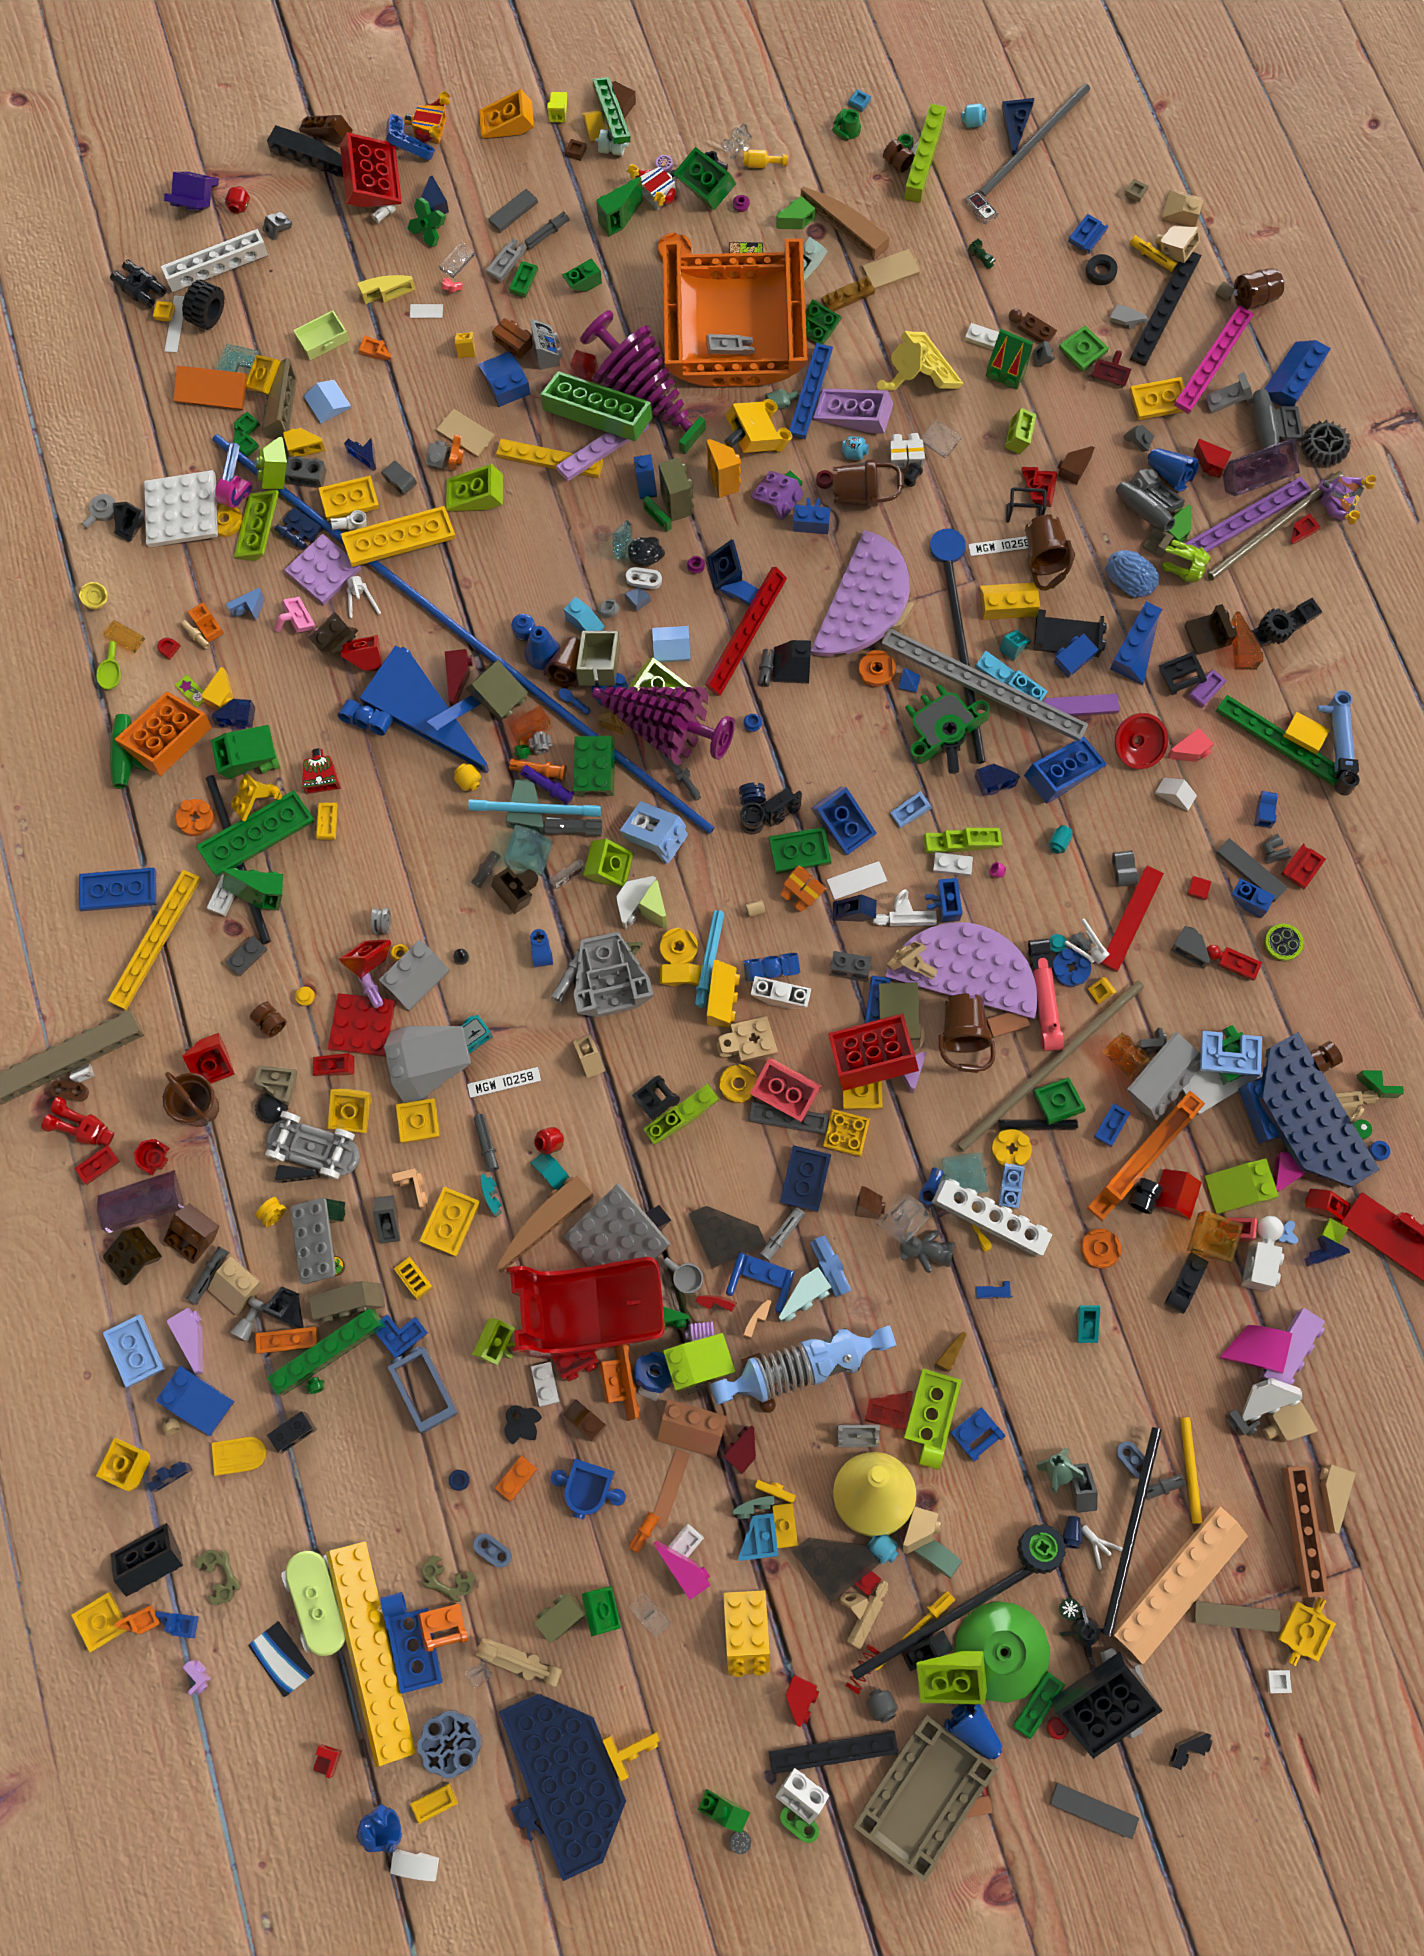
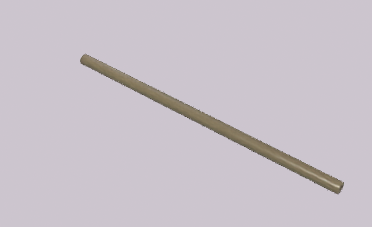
M1136 981L1070 1041L1063 1050L1059 1051L957 1144L958 1148L962 1152L968 1149L1144 988L1143 984L1140 981Z

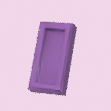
M1213 669L1206 675L1207 682L1199 683L1188 696L1202 708L1227 681Z

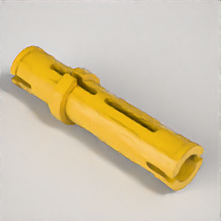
M1134 235L1129 243L1130 246L1139 250L1141 255L1148 256L1171 273L1175 270L1178 263L1152 247L1150 242L1146 243L1137 235Z

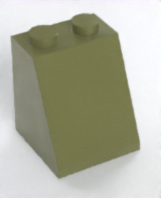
M499 660L491 664L465 688L497 719L502 717L506 719L513 713L512 708L515 705L519 707L526 700L525 696L528 694Z

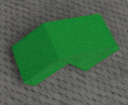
M1362 1070L1357 1074V1079L1369 1090L1374 1091V1093L1376 1092L1379 1098H1398L1404 1094L1403 1086H1383L1382 1070Z

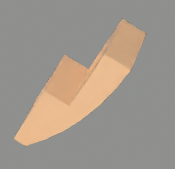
M770 1300L764 1302L753 1314L745 1329V1338H752L757 1320L765 1323L771 1306Z

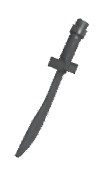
M661 754L677 774L675 776L677 783L680 785L683 782L688 788L691 797L695 801L701 798L700 792L690 780L688 768L686 767L683 771L679 765L672 763L668 757Z

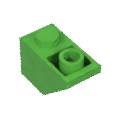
M800 196L777 214L776 227L778 229H804L815 220V208Z
M1189 504L1185 508L1181 507L1176 511L1173 517L1175 525L1171 530L1167 531L1174 536V540L1184 542L1192 529L1191 506Z

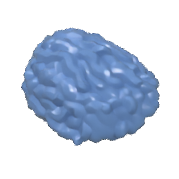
M1120 550L1109 557L1104 570L1110 581L1126 594L1136 598L1150 595L1155 591L1159 582V573L1150 561L1140 556L1137 552Z

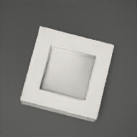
M1266 1670L1268 1693H1292L1290 1670Z

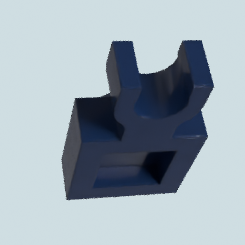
M531 1797L511 1808L520 1829L525 1826L527 1827V1836L530 1841L533 1840L532 1830H537L540 1836L544 1834L541 1827L535 1823L539 1817Z

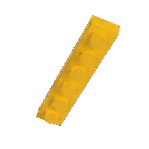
M500 439L496 455L497 458L556 470V465L572 456L573 453ZM603 459L580 473V475L600 478L604 464Z

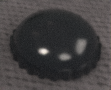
M265 1093L256 1101L255 1111L258 1118L264 1121V1123L275 1124L283 1120L280 1117L281 1112H287L289 1105H285Z

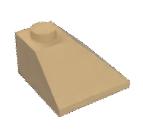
M1170 190L1161 220L1195 227L1203 198Z

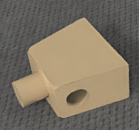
M1172 226L1165 235L1158 234L1156 236L1155 244L1160 245L1161 252L1169 258L1185 263L1200 243L1199 227Z
M1301 1400L1296 1405H1285L1280 1407L1279 1411L1270 1413L1267 1417L1271 1425L1263 1429L1268 1440L1278 1436L1281 1442L1290 1441L1318 1431Z

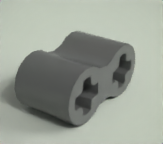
M395 460L381 472L384 479L402 495H405L417 484L415 478Z
M1133 851L1113 852L1112 864L1117 887L1137 885L1138 873L1135 867Z

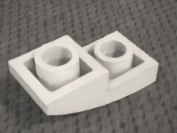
M397 1849L393 1852L390 1874L417 1880L436 1881L439 1858L424 1853L413 1854Z

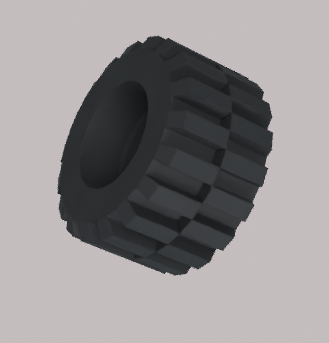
M201 279L193 282L187 289L182 303V315L185 321L206 330L213 328L223 312L225 303L223 290Z

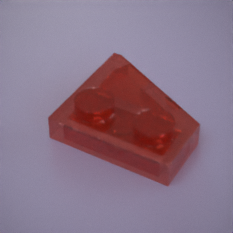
M906 1391V1393L887 1395L883 1398L869 1399L865 1421L905 1431L913 1391Z

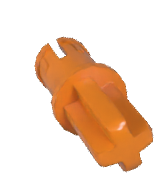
M650 1511L648 1512L642 1525L637 1527L638 1531L629 1545L632 1551L640 1552L648 1537L652 1536L651 1532L658 1520H660V1517Z

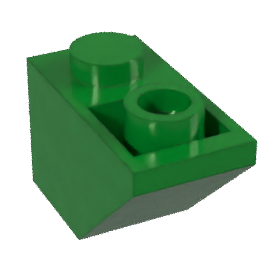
M592 258L562 274L570 288L574 290L589 291L602 284L601 270Z
M706 1789L697 1809L723 1827L741 1834L751 1813L740 1805Z

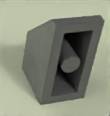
M1184 926L1170 950L1205 969L1210 962L1203 936L1195 928Z
M394 1195L374 1198L373 1214L380 1244L400 1241L398 1211Z
M1089 1464L1073 1465L1084 1473V1479L1073 1477L1070 1481L1076 1512L1097 1511L1098 1491Z

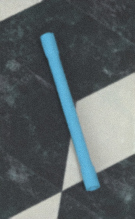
M469 799L468 804L469 811H507L601 817V806L557 805Z

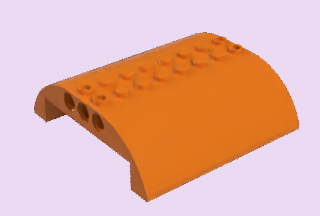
M802 238L785 239L784 252L681 254L680 241L663 242L665 367L668 371L684 381L702 386H758L785 380L798 373L807 364ZM708 334L752 337L753 343L745 346H753L755 353L752 355L708 354L706 336Z

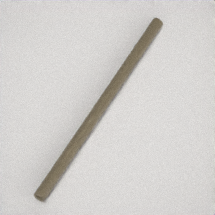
M1338 471L1327 481L1331 482L1337 477H1344V474ZM1317 487L1207 574L1209 579H1216L1325 492Z

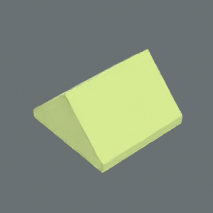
M657 880L652 883L640 901L641 915L662 928H667L666 913Z

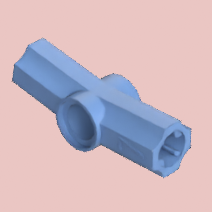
M820 1236L810 1242V1246L818 1260L819 1269L827 1278L835 1298L851 1291L843 1273V1265L838 1255L834 1254L826 1236Z

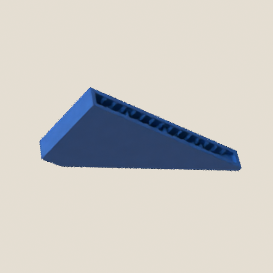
M395 645L360 696L363 706L387 712L393 717L394 723L487 773L489 769L486 761L457 719L438 730L427 722L448 709V706L418 665L411 652L405 647L400 648Z

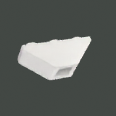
M650 876L627 881L616 896L624 929L635 922L636 914L640 909L639 903L652 883L657 881L656 877Z
M757 976L754 978L751 996L769 1005L786 1009L807 1008L811 994L810 988Z
M1274 1378L1254 1384L1243 1408L1242 1418L1244 1421L1249 1419L1254 1421L1264 1413H1275L1281 1409L1280 1407L1285 1405H1296L1302 1399V1391L1298 1387Z

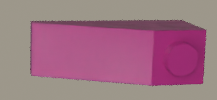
M657 1540L654 1542L656 1549L689 1600L711 1586L707 1580L710 1575L704 1566L700 1568L690 1558Z

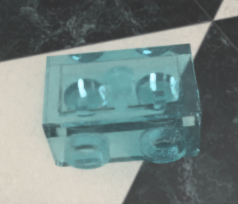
M628 520L612 534L613 553L617 558H622L624 561L628 560V546L633 541L632 524Z

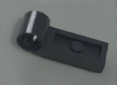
M1190 1252L1164 1304L1184 1314L1209 1261Z

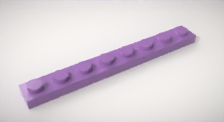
M1300 477L1191 539L1185 545H1193L1198 549L1202 547L1208 553L1309 495L1312 490L1303 478Z

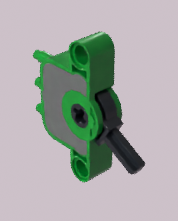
M938 684L936 689L941 695L940 697L931 702L923 694L921 700L925 707L917 712L910 705L905 707L907 713L913 719L915 734L919 737V740L911 746V756L915 763L922 764L940 753L943 748V751L947 754L948 772L956 774L959 772L958 751H960V746L966 739V733H970L989 719V705L986 701L978 700L967 707L957 694L947 692L944 687ZM978 710H985L982 714L977 713ZM920 750L924 752L921 755L915 754L917 751Z

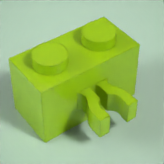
M489 1318L472 1355L494 1365L499 1364L502 1355L512 1359L513 1355L508 1353L506 1347H515L514 1342H509L515 1328L499 1319Z

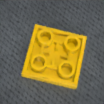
M832 1109L823 1148L861 1157L870 1118Z

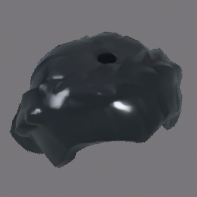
M656 537L635 538L628 546L629 559L633 564L640 567H649L665 556L664 549L659 545V540Z

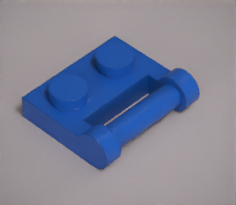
M982 1407L950 1433L973 1462H976L979 1459L978 1456L996 1441L1006 1437ZM990 1428L993 1434L972 1450L969 1445Z

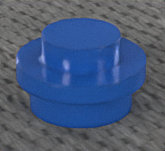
M749 714L744 719V727L750 732H756L762 726V720L756 714Z

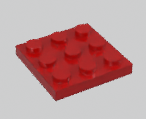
M338 993L328 1049L331 1051L386 1057L384 1046L391 1031L396 1001L381 998L383 1005L374 1008L367 996Z

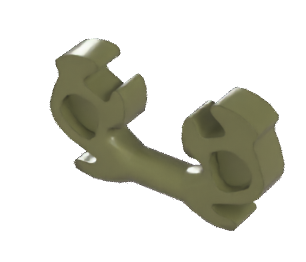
M207 1550L201 1557L196 1559L198 1569H202L204 1564L207 1566L206 1573L214 1571L216 1564H219L223 1569L226 1585L217 1584L213 1586L212 1590L217 1591L216 1597L213 1595L209 1596L210 1602L215 1606L220 1603L230 1602L234 1597V1587L236 1590L241 1588L238 1579L234 1576L231 1569L229 1554L226 1550L221 1551L222 1556L216 1550Z
M438 1556L429 1557V1561L422 1568V1573L429 1583L422 1582L423 1586L428 1589L437 1590L455 1602L462 1601L457 1595H469L472 1593L474 1581L476 1580V1576L472 1572L466 1571L467 1579H462V1574H458L455 1578L457 1587L451 1588L440 1583L436 1578L437 1575H442L445 1570V1566L439 1568L436 1564L442 1558Z

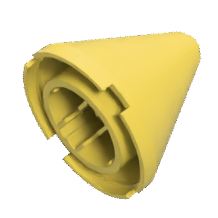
M880 1452L859 1454L847 1461L836 1476L833 1488L835 1508L842 1521L859 1534L870 1537L892 1534L902 1528L913 1513L916 1502V1487L913 1477L904 1464L888 1454Z

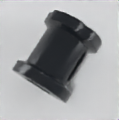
M916 463L908 465V470L904 474V484L906 486H915L916 479L923 473L922 467Z

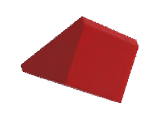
M363 941L339 958V960L361 979L386 960L391 941Z
M1163 1169L1159 1181L1163 1191L1159 1199L1155 1200V1207L1190 1220L1202 1182L1188 1172Z

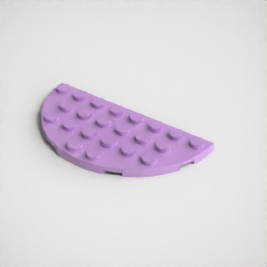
M863 531L811 648L812 655L831 657L834 654H851L860 651L881 639L884 633L900 619L909 598L910 577L901 553L887 539L873 532Z
M964 922L940 924L920 932L903 945L907 947L914 941L925 945L927 949L919 955L924 960L923 962L937 969L936 976L933 979L919 972L916 973L905 966L894 971L888 968L885 978H891V980L901 983L918 982L919 988L947 996L969 993V997L975 999V994L983 997L984 1006L1035 1019L1037 988L1027 960L1010 940L982 925Z

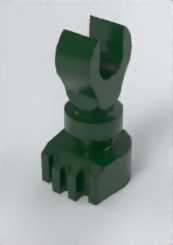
M979 238L975 239L969 245L968 252L972 256L976 255L978 259H981L984 266L990 269L994 266L993 263L996 260L982 249V241Z

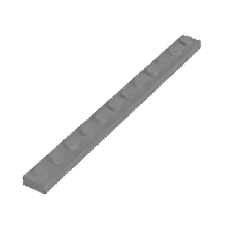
M891 628L881 643L882 647L1080 742L1089 725Z

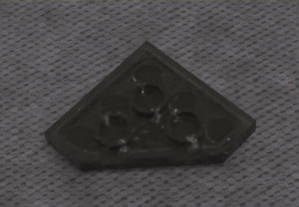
M709 1206L688 1213L711 1269L737 1259L739 1252L748 1254L767 1245L757 1225Z
M808 1537L792 1550L830 1603L880 1564L867 1545Z

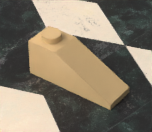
M1332 1464L1322 1468L1319 1478L1321 1479L1320 1487L1329 1533L1339 1534L1356 1473Z

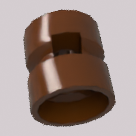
M894 139L886 146L883 158L889 164H893V167L900 173H903L913 163L915 154L908 148H904L905 146L899 140Z
M268 1001L258 1005L250 1014V1019L257 1026H261L260 1030L268 1038L277 1035L287 1023L280 1013H276V1009Z
M1331 1041L1320 1045L1318 1049L1310 1051L1314 1062L1322 1073L1343 1062L1341 1052Z

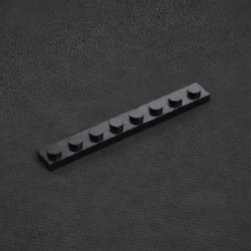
M1192 252L1185 263H1178L1130 360L1143 366L1147 365L1202 255Z

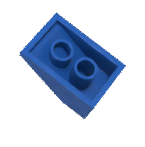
M510 351L478 364L498 407L531 394L529 382Z
M839 787L811 807L819 822L846 855L877 834L847 787Z
M179 1366L155 1400L209 1436L212 1435L235 1402L182 1366Z

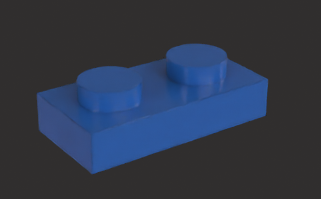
M1113 1103L1094 1138L1112 1147L1130 1112Z

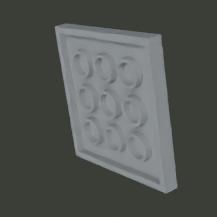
M620 1183L616 1184L563 1236L588 1267L641 1257H653L656 1259L671 1245Z

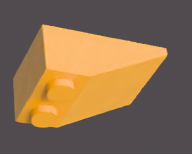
M522 89L479 110L482 138L521 135L534 128L532 101Z

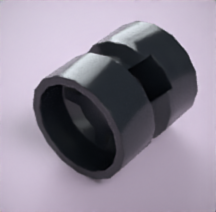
M757 803L746 804L740 812V826L742 830L750 835L760 833L763 830L765 820L763 807Z
M1139 1178L1135 1187L1137 1192L1132 1193L1128 1204L1142 1213L1152 1214L1156 1206L1155 1200L1159 1199L1163 1188L1152 1180Z

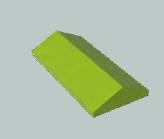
M278 490L249 494L234 554L236 559L257 561L264 555L279 493Z

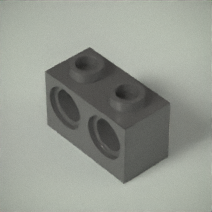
M288 456L285 479L291 485L319 488L323 487L327 470L324 462L319 459Z
M833 951L829 976L867 982L872 957Z

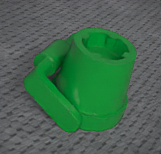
M843 108L836 115L833 122V133L845 141L859 136L861 124L859 113L856 110Z

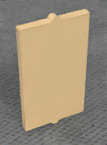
M909 249L865 264L862 267L874 289L920 274L916 259L913 258Z
M455 409L447 417L443 418L444 421L436 429L437 432L453 441L454 434L460 435L461 447L476 457H479L495 438V434Z

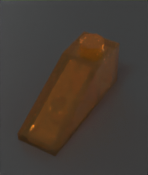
M1235 612L1232 618V625L1236 629V637L1233 640L1234 669L1257 670L1260 663L1263 662V652L1260 650V644L1241 613Z

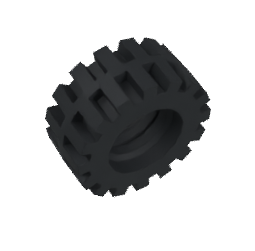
M1275 608L1271 609L1261 619L1259 631L1263 632L1262 636L1266 637L1267 641L1271 640V643L1276 642L1277 644L1284 643L1295 631L1294 627L1296 624L1293 623L1294 619L1293 617L1290 618V614H1286L1285 610L1280 611L1279 608L1276 610ZM1273 623H1276L1277 625H1279V627H1280L1281 629H1278L1277 627H1275V625H1274Z

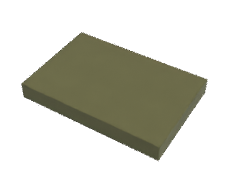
M918 982L879 984L880 1019L903 1013L910 1039L920 1040Z

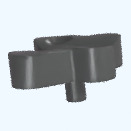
M1082 932L1073 934L1069 938V941L1086 953L1089 951L1092 941L1085 939Z

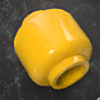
M464 763L454 771V781L463 791H474L480 786L481 774L472 764L466 765Z

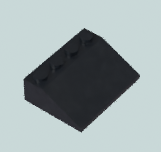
M1121 1651L1051 1699L1057 1716L1093 1759L1163 1711Z

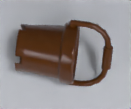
M875 458L868 459L865 463L833 467V471H837V474H833V494L835 497H839V499H834V504H867L870 507H877L880 502L894 500L904 489V474L901 472V469L891 463H877ZM877 467H889L897 472L898 490L895 494L889 497L878 498Z
M1046 514L1033 518L1032 524L1028 527L1027 523L1025 526L1029 551L1027 558L1028 567L1032 571L1036 587L1041 591L1054 589L1069 573L1075 558L1071 541L1067 540L1059 517L1056 516V519H1053L1051 514ZM1064 570V572H1061L1049 582L1047 586L1040 585L1037 574L1049 575Z
M969 993L948 997L949 1002L945 1000L944 1032L938 1036L941 1057L945 1063L952 1068L958 1069V1071L978 1073L979 1071L989 1069L995 1061L996 1051L995 1041L992 1040L991 1032L987 1027L983 997L975 994V999L969 997ZM990 1047L991 1056L989 1062L980 1067L970 1064H955L948 1059L944 1049L956 1053H970Z
M169 1072L165 1073L169 1084L166 1086L162 1097L163 1107L168 1116L176 1122L190 1124L195 1127L206 1126L208 1122L217 1117L219 1101L215 1097L214 1089L206 1078L195 1073H185L174 1077Z

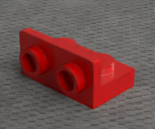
M595 1351L553 1357L561 1379L563 1381L567 1379L568 1382L578 1378V1373L584 1370L586 1373L597 1368L596 1365L600 1363Z

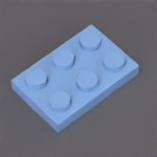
M141 1314L103 1332L126 1388L165 1370Z

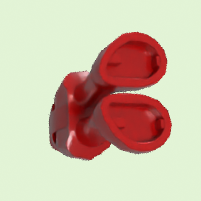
M59 1096L54 1099L51 1105V1113L80 1124L79 1128L51 1114L45 1116L41 1124L43 1131H63L75 1136L76 1142L83 1144L109 1146L115 1135V1132L108 1130V1127L92 1114L84 1116L67 1107L66 1100Z

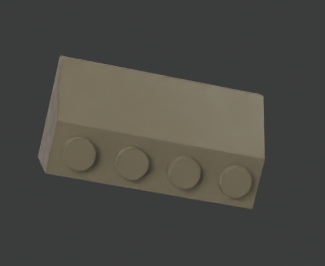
M285 358L281 361L269 395L266 394L268 401L267 405L264 406L265 420H262V431L270 439H277L278 437L285 439L283 432L290 430L297 382L290 358Z

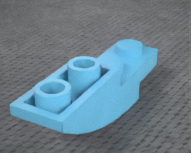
M987 651L983 653L974 666L982 673L1040 701L1048 692L1021 671L1017 670L1015 672Z

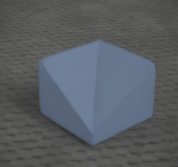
M641 588L625 593L626 601L636 611H639L651 601L650 595Z

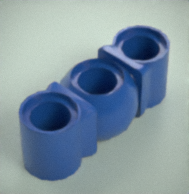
M351 699L346 700L338 713V718L344 723L357 725L362 729H370V732L380 736L385 735L393 722V717L387 712L374 710L369 706L361 707V703Z
M787 953L779 955V957L769 956L762 960L758 958L743 961L745 979L748 982H753L755 976L776 978L781 976V974L783 976H790L800 973L798 953Z

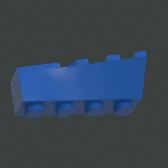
M1147 601L1145 602L1111 665V670L1141 685L1144 684L1157 623L1162 612L1161 608Z

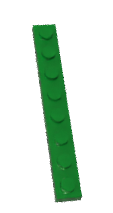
M1229 695L1225 696L1216 709V712L1332 786L1335 785L1338 779L1333 777V766L1336 763L1319 752L1315 754L1283 737L1286 731Z

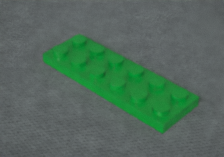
M295 790L282 796L281 799L275 800L249 815L246 821L240 820L196 845V848L215 877L218 878L224 874V869L239 866L315 821Z

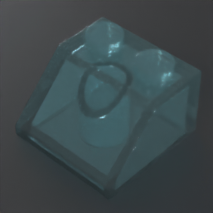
M515 825L504 857L506 867L521 871L531 869L537 875L542 876L553 841L533 829Z

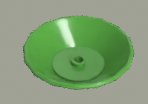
M996 1601L981 1605L964 1618L956 1634L954 1653L960 1651H983L987 1700L1008 1703L1026 1698L1037 1688L1049 1668L1050 1646L1045 1629L1031 1612L1017 1604ZM1006 1648L1008 1653L1003 1657L1000 1651Z

